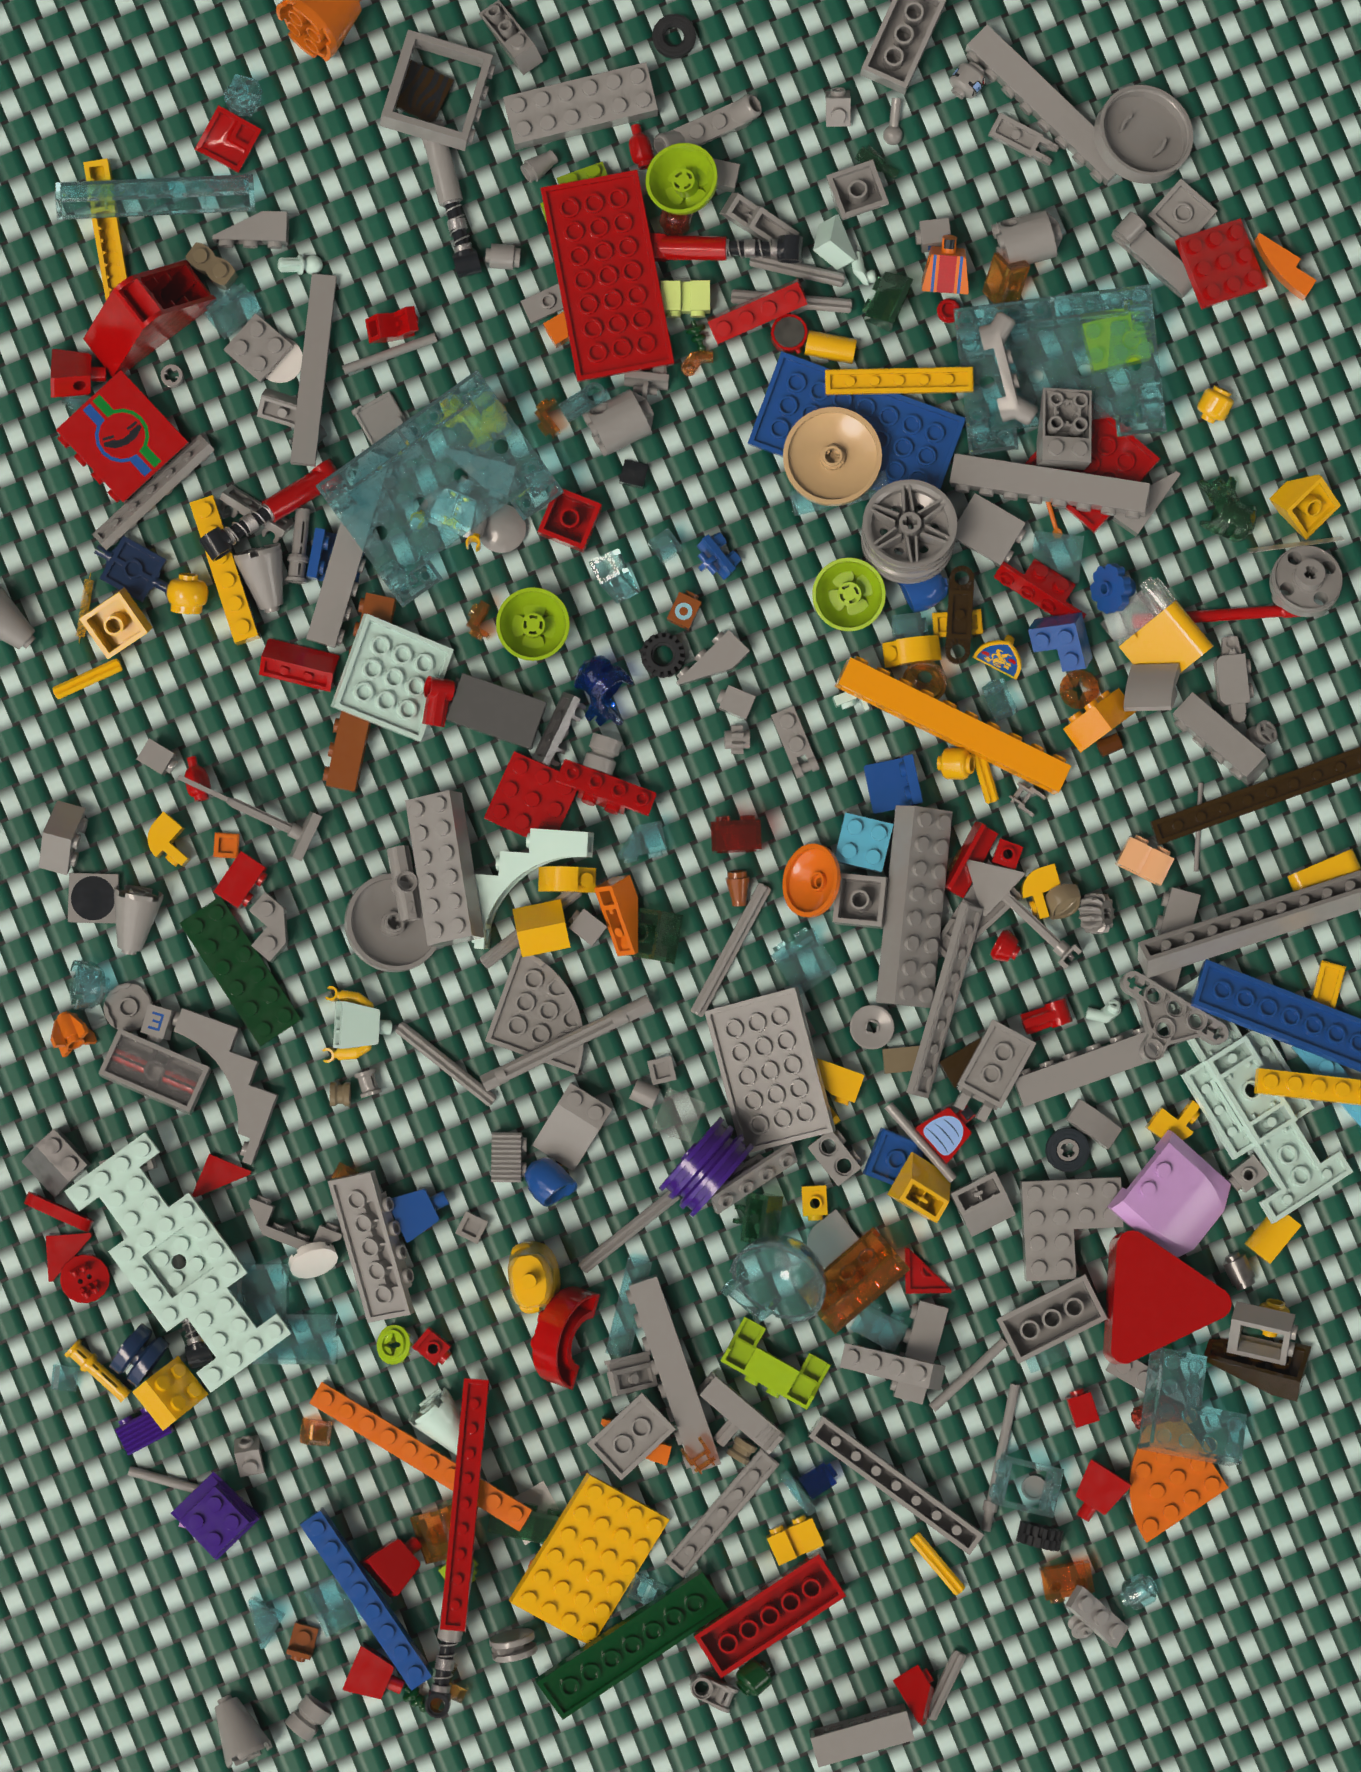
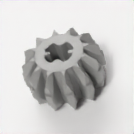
M1090 893L1085 894L1084 898L1081 899V907L1078 908L1080 916L1078 918L1081 919L1080 925L1086 933L1103 934L1109 932V929L1113 927L1115 908L1112 907L1113 901L1109 899L1108 894Z

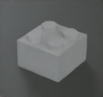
M841 873L840 888L834 902L832 922L837 925L883 929L888 878Z

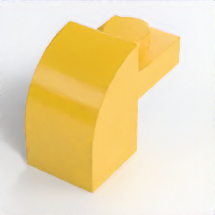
M939 635L908 637L882 643L885 668L942 660Z
M164 811L149 829V848L156 858H160L166 852L165 858L176 867L180 864L185 867L191 859L172 844L185 828Z
M1055 863L1029 873L1021 886V899L1032 898V901L1029 902L1031 913L1034 916L1037 915L1038 920L1049 917L1043 893L1061 885Z
M570 866L539 867L538 892L595 893L596 868Z
M1190 1100L1177 1118L1163 1108H1159L1145 1128L1160 1139L1168 1130H1171L1184 1140L1193 1134V1131L1186 1125L1188 1123L1192 1125L1200 1115V1112H1198L1200 1107L1195 1101Z

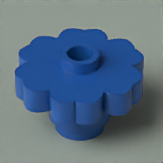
M1112 563L1106 566H1099L1097 571L1093 573L1094 582L1091 584L1090 590L1092 600L1097 601L1098 610L1103 611L1105 614L1123 611L1125 606L1129 604V598L1136 591L1135 582L1132 578L1125 575L1124 567L1119 566L1117 563Z

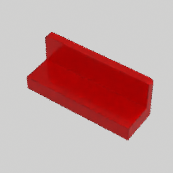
M269 638L261 655L259 675L331 692L339 655Z
M975 821L956 856L957 859L953 861L947 873L946 890L960 898H964L972 883L966 862L967 860H973L983 863L998 836L997 832L989 829L985 824Z

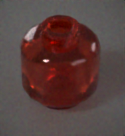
M662 210L659 224L666 234L681 236L689 231L693 213L675 215Z

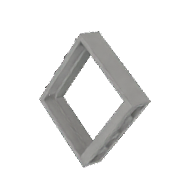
M408 30L381 114L380 126L465 151L467 143H472L476 129H472L474 121L479 122L482 108L479 107L480 100L485 101L489 89L488 86H485L487 78L492 80L496 66L492 64L493 55ZM414 48L481 67L462 132L395 112Z

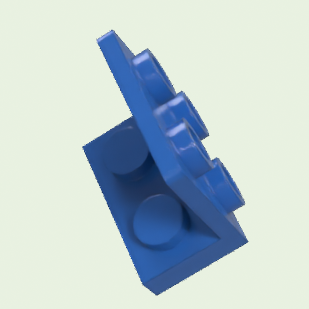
M315 528L307 570V577L309 579L324 580L336 540V533ZM357 572V576H356V579H355V582H358V583H359V577H360V573H359V572Z
M913 754L864 766L874 814L895 810L896 805L915 806L923 803Z

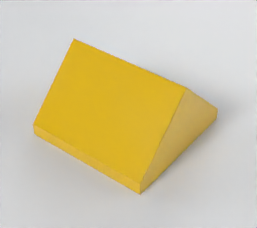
M561 899L512 909L522 957L571 948Z

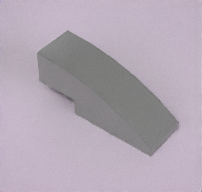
M731 193L719 213L763 242H768L769 239L771 242L773 239L777 240L780 235L800 234L766 209L755 205L739 193Z

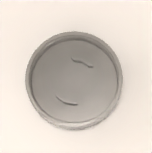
M1133 85L1114 93L1101 108L1094 124V140L1099 155L1112 171L1132 182L1152 184L1171 177L1186 161L1193 145V129L1185 109L1170 94L1148 85Z

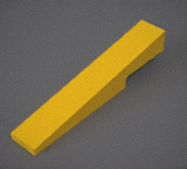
M108 158L83 162L106 300L112 290L128 278L110 159Z

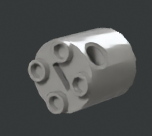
M1044 209L991 225L994 239H997L999 245L996 247L999 261H1002L1004 270H1012L1057 257V249L1062 240L1061 229L1058 221Z
M630 389L582 414L603 457L652 433L651 426L654 413L647 399Z

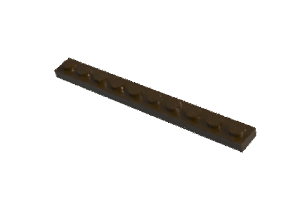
M1361 747L1151 821L1150 825L1157 844H1164L1361 773Z

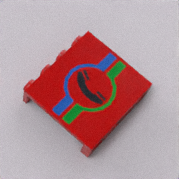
M122 370L56 429L60 434L57 439L66 449L71 446L77 452L74 455L77 461L83 467L88 464L93 470L91 476L100 485L105 482L110 488L107 493L117 503L121 500L124 504L131 495L170 459L189 445V442Z

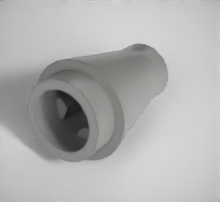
M549 150L546 153L525 160L520 169L530 183L533 181L538 182L553 165L558 163V159L553 151Z

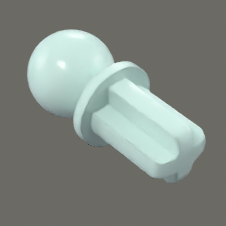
M298 255L297 258L278 259V269L280 272H297L298 275H302L305 270L308 274L312 275L318 274L323 267L322 260L316 255H310L305 260L302 255Z

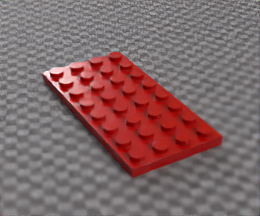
M638 170L541 187L577 382L673 365V353Z

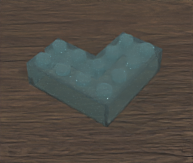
M242 1263L248 1273L237 1281L238 1302L257 1328L278 1313L292 1332V1334L251 1364L336 1365L338 1363V1340H333V1337L338 1336L339 1313H289L290 1268L288 1263Z
M1159 1348L1149 1353L1138 1449L1225 1466L1242 1463L1247 1415L1202 1406L1207 1356L1192 1353L1182 1354L1181 1351Z

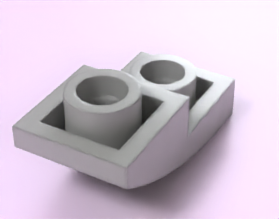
M1081 1099L1077 1100L1065 1118L1081 1133L1087 1134L1105 1149L1111 1147L1122 1130L1113 1121Z

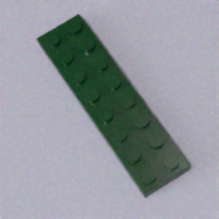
M700 1568L535 1678V1681L563 1720L727 1611L728 1608Z

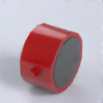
M785 314L778 317L771 328L772 344L777 350L785 353H801L800 349L803 348L807 340L808 330L806 323L802 318L794 314Z

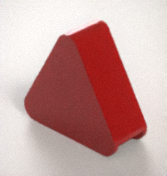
M188 260L134 274L123 280L112 290L83 340L103 366L106 367L109 374L114 377L120 370L123 373L127 372L215 304L217 298L210 294L193 272Z
M1131 1230L1117 1234L1109 1244L1105 1310L1108 1319L1105 1320L1103 1354L1112 1364H1129L1224 1318L1230 1312L1231 1298L1224 1289L1142 1233Z

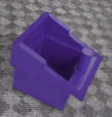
M215 1472L210 1474L171 1512L216 1561L262 1517Z

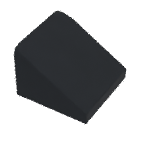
M625 460L619 484L643 489L649 465Z

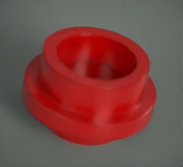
M948 298L938 304L937 316L942 322L954 323L959 319L961 306L956 300Z

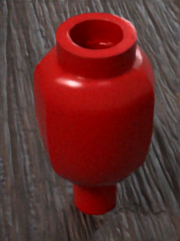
M634 124L631 126L633 136L629 140V150L633 163L638 165L639 170L648 169L655 154L649 137L642 133L640 124Z
M196 756L188 757L189 768L185 772V778L211 789L208 774L203 767L198 765ZM186 784L187 792L191 797H194L195 802L209 799L208 793Z

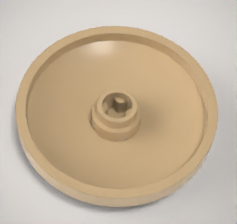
M840 407L820 408L803 416L790 430L783 449L784 469L793 488L807 500L824 506L845 505L862 497L875 483L882 464L880 440L872 425L858 413Z

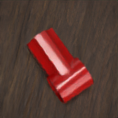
M433 676L427 677L424 684L426 703L422 724L445 727L448 703L452 700L455 692L453 680Z
M1063 998L1045 1004V1007L1021 1014L1020 1017L1026 1035L1049 1027L1055 1028L1073 1022L1066 999Z

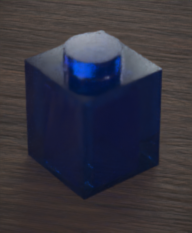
M822 1460L800 1474L798 1478L810 1497L814 1499L837 1484L835 1477L838 1474L831 1463L826 1465Z

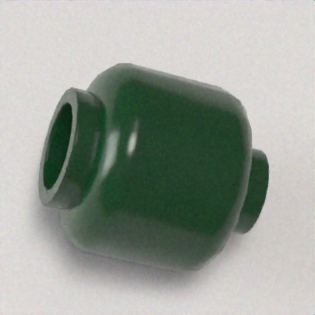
M751 1659L737 1671V1681L735 1684L747 1697L750 1695L757 1697L771 1685L772 1678L770 1673L772 1669L763 1660L759 1663Z

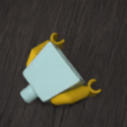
M333 986L327 987V989L335 990L334 997H325L327 1000L335 1002L333 1048L328 1047L322 1050L330 1051L332 1054L331 1059L323 1060L325 1063L332 1062L336 1058L338 1060L357 1059L369 1052L372 1045L378 1044L379 1034H391V1020H380V1010L374 1008L373 1002L364 995L348 990H341L340 992L338 988Z

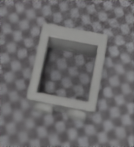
M1236 1301L1231 1320L1227 1353L1285 1366L1287 1357H1293L1295 1342H1291V1339H1296L1298 1325H1294L1295 1314ZM1246 1326L1284 1335L1283 1344L1242 1335V1328Z

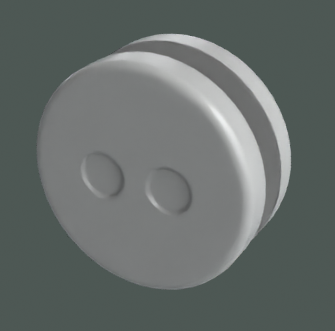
M517 1628L492 1636L489 1639V1644L492 1647L493 1661L508 1663L534 1655L538 1650L537 1644L532 1641L535 1638L534 1631L529 1628Z

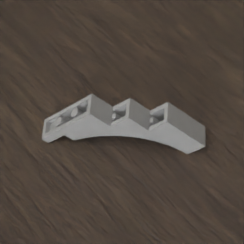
M182 1008L181 1012L177 1011L172 1022V1025L175 1026L174 1032L197 1043L208 1052L224 1072L233 1091L237 1106L238 1134L250 1138L249 1142L245 1141L240 1153L241 1156H244L242 1162L253 1165L279 1095L251 1085L260 1061L232 1052L240 1028Z

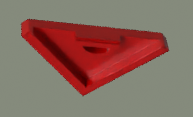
M209 1154L192 1196L198 1197L251 1175L252 1171Z
M93 1233L46 1236L49 1282H53L65 1263L79 1253L82 1247L92 1238Z
M908 1247L904 1248L905 1294L951 1293V1288Z

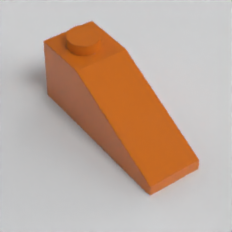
M630 875L612 877L594 887L617 956L634 955L638 953V896Z

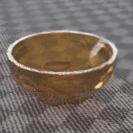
M920 661L912 663L907 667L902 676L903 679L913 684V688L919 691L925 689L932 692L937 700L945 692L946 676L943 669L935 662ZM922 671H927L932 675V680L923 683L918 679V674Z

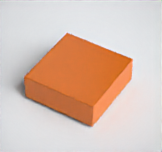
M215 832L213 857L236 859L239 854L240 834Z

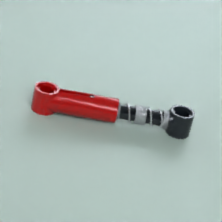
M650 233L655 262H665L667 260L727 261L729 256L730 258L734 256H740L741 258H744V256L745 258L762 256L763 259L766 256H771L773 259L777 258L780 263L796 264L802 262L803 237L799 235H780L777 240L773 239L772 242L770 239L768 242H762L759 239L757 241L755 239H745L744 241L736 239V241H730L727 239V236H668L661 233Z
M331 459L325 460L310 473L262 501V506H259L257 511H251L250 514L244 515L239 519L238 523L233 522L231 527L223 529L217 527L200 538L199 542L213 562L217 561L233 549L236 540L239 542L241 537L259 530V526L262 524L266 525V522L269 520L274 523L320 494L331 491L341 484L344 478Z

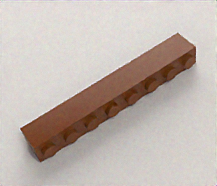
M366 593L365 598L360 599L358 612H361L362 615L360 622L355 623L353 636L356 637L364 614L372 615L392 624L397 603L396 599ZM341 711L340 719H335L333 732L337 733L335 743L330 742L328 756L331 757L330 767L325 766L323 781H326L327 787L357 793L371 727L370 722Z

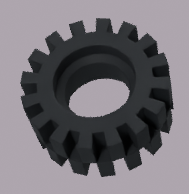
M661 632L650 636L644 642L641 650L642 664L647 672L655 677H672L684 665L685 649L682 642L670 633ZM660 646L669 647L673 653L672 660L665 665L658 664L653 657L656 648Z
M1020 1521L1016 1541L1036 1548L1058 1552L1064 1531L1039 1523Z

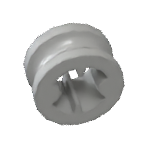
M170 364L161 371V380L169 388H176L182 384L184 375L178 366ZM170 370L179 374V377L176 376L177 380L175 382H172L170 379L166 380V376H169L167 372Z

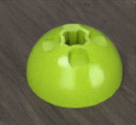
M677 143L664 148L653 158L646 173V189L651 200L662 210L675 215H688L704 208L713 198L718 185V171L713 158L705 149L691 143Z
M841 558L826 565L817 575L812 590L813 604L820 618L829 626L842 631H856L869 626L880 615L886 598L885 585L878 571L869 563L857 558Z
M531 587L514 592L502 603L497 614L496 630L500 642L508 652L523 660L538 661L554 655L563 646L569 633L570 622L565 605L555 594L542 588Z

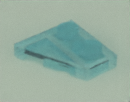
M1034 531L1032 556L1072 582L1079 584L1084 536Z

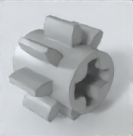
M731 725V730L724 731L725 749H731V754H744L743 749H750V731L743 730V725Z

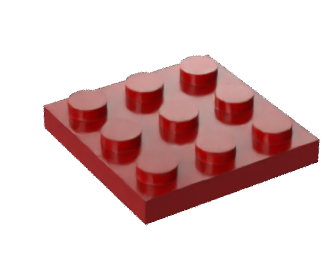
M1241 218L1178 238L1175 241L1201 310L1267 287Z
M514 751L484 819L525 838L530 833L531 828L560 830L578 790L557 783L556 779L559 771Z

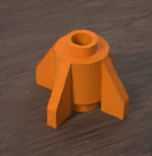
M70 1011L62 1012L54 1021L50 1040L54 1048H59L62 1057H67L73 1049L79 1048L83 1044H96L97 1039L94 1032L86 1026V1023L76 1013H71Z

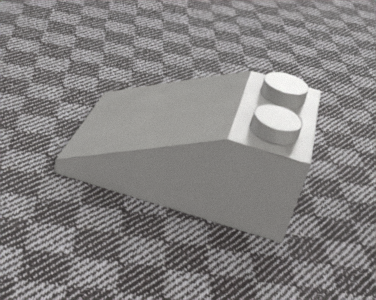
M570 1083L532 1146L574 1171L613 1108L575 1084Z

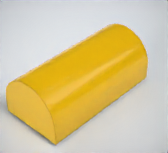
M809 330L804 355L852 364L857 339Z

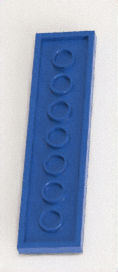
M1206 959L1203 962L1191 1006L1361 1072L1360 1018Z

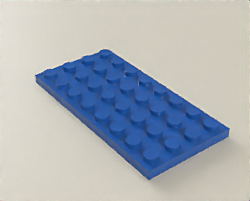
M781 351L748 445L783 457L786 438L792 427L803 416L825 407L845 408L865 418L872 425L880 440L882 449L881 469L870 489L878 491L887 484L899 480H919L929 483L938 489L941 488L966 418L901 394L825 395V370L832 369Z

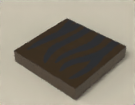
M411 60L396 108L426 122L436 121L454 84V80Z

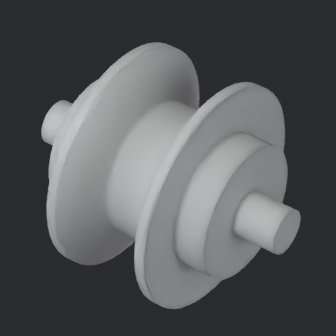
M1075 1615L1068 1620V1627L1071 1629V1634L1074 1638H1087L1093 1633Z

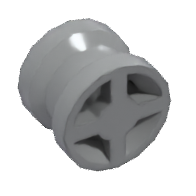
M1263 720L1256 726L1247 729L1246 738L1261 750L1267 744L1270 745L1276 741L1277 731L1271 722Z

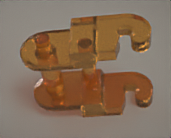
M700 1436L698 1440L704 1447L702 1453L694 1458H690L683 1448L680 1451L690 1466L695 1465L696 1469L694 1471H699L700 1474H703L701 1470L710 1464L715 1466L714 1460L716 1459L714 1456L710 1457L711 1451ZM706 1455L708 1460L698 1466L696 1460Z

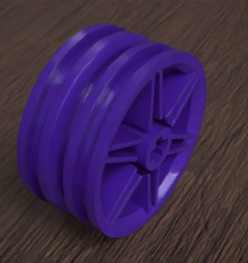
M722 1117L710 1127L697 1143H694L682 1156V1161L659 1187L661 1191L667 1188L671 1192L668 1195L671 1199L677 1198L679 1195L683 1198L679 1206L682 1209L686 1206L690 1208L689 1215L692 1218L754 1148L752 1143L746 1146L742 1142L745 1139L742 1135L736 1136L734 1139L730 1136L734 1128L731 1125L727 1128L722 1125L724 1121Z

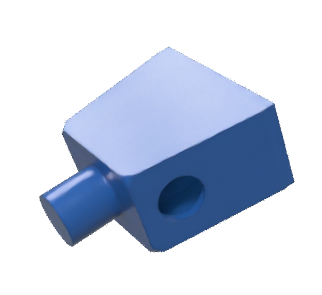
M424 1188L392 1198L394 1203L392 1213L395 1220L399 1222L401 1232L408 1243L441 1220L437 1210L450 1203L444 1191L430 1197L427 1189Z

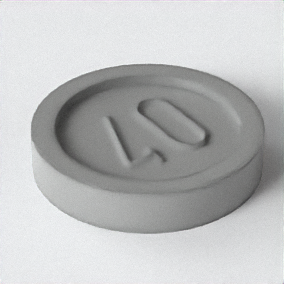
M1028 1476L1022 1482V1493L1029 1500H1039L1046 1493V1483L1039 1476Z

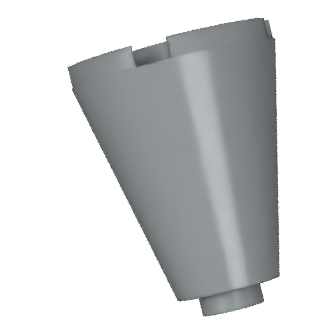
M281 544L264 545L261 548L255 547L234 554V561L259 610L265 609V613L280 610L279 605L283 604Z
M0 586V640L17 649H20L22 646L26 649L35 639L32 635L35 630L2 586Z
M119 885L114 887L117 947L122 949V953L136 955L137 951H142L163 901L164 895L158 891L157 896L152 894L153 889L125 885L124 890H119Z
M227 1695L217 1701L219 1705L215 1707V1713L227 1768H231L233 1762L235 1766L250 1761L261 1755L260 1750L266 1748L268 1751L273 1747L271 1741L238 1697L232 1698L231 1695Z

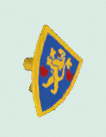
M1006 635L1003 641L996 640L982 644L972 657L1015 680L1022 668L1019 653L1013 646L1015 639L1010 635Z

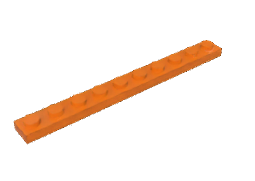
M321 1382L309 1404L453 1491L455 1461L327 1383ZM480 1478L478 1507L520 1532L533 1509Z

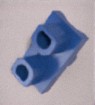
M720 532L711 537L709 534L706 535L697 545L701 551L698 557L703 562L698 569L701 572L708 569L712 575L717 572L725 580L734 572L741 558L735 551L725 556L720 548L725 546L727 542Z

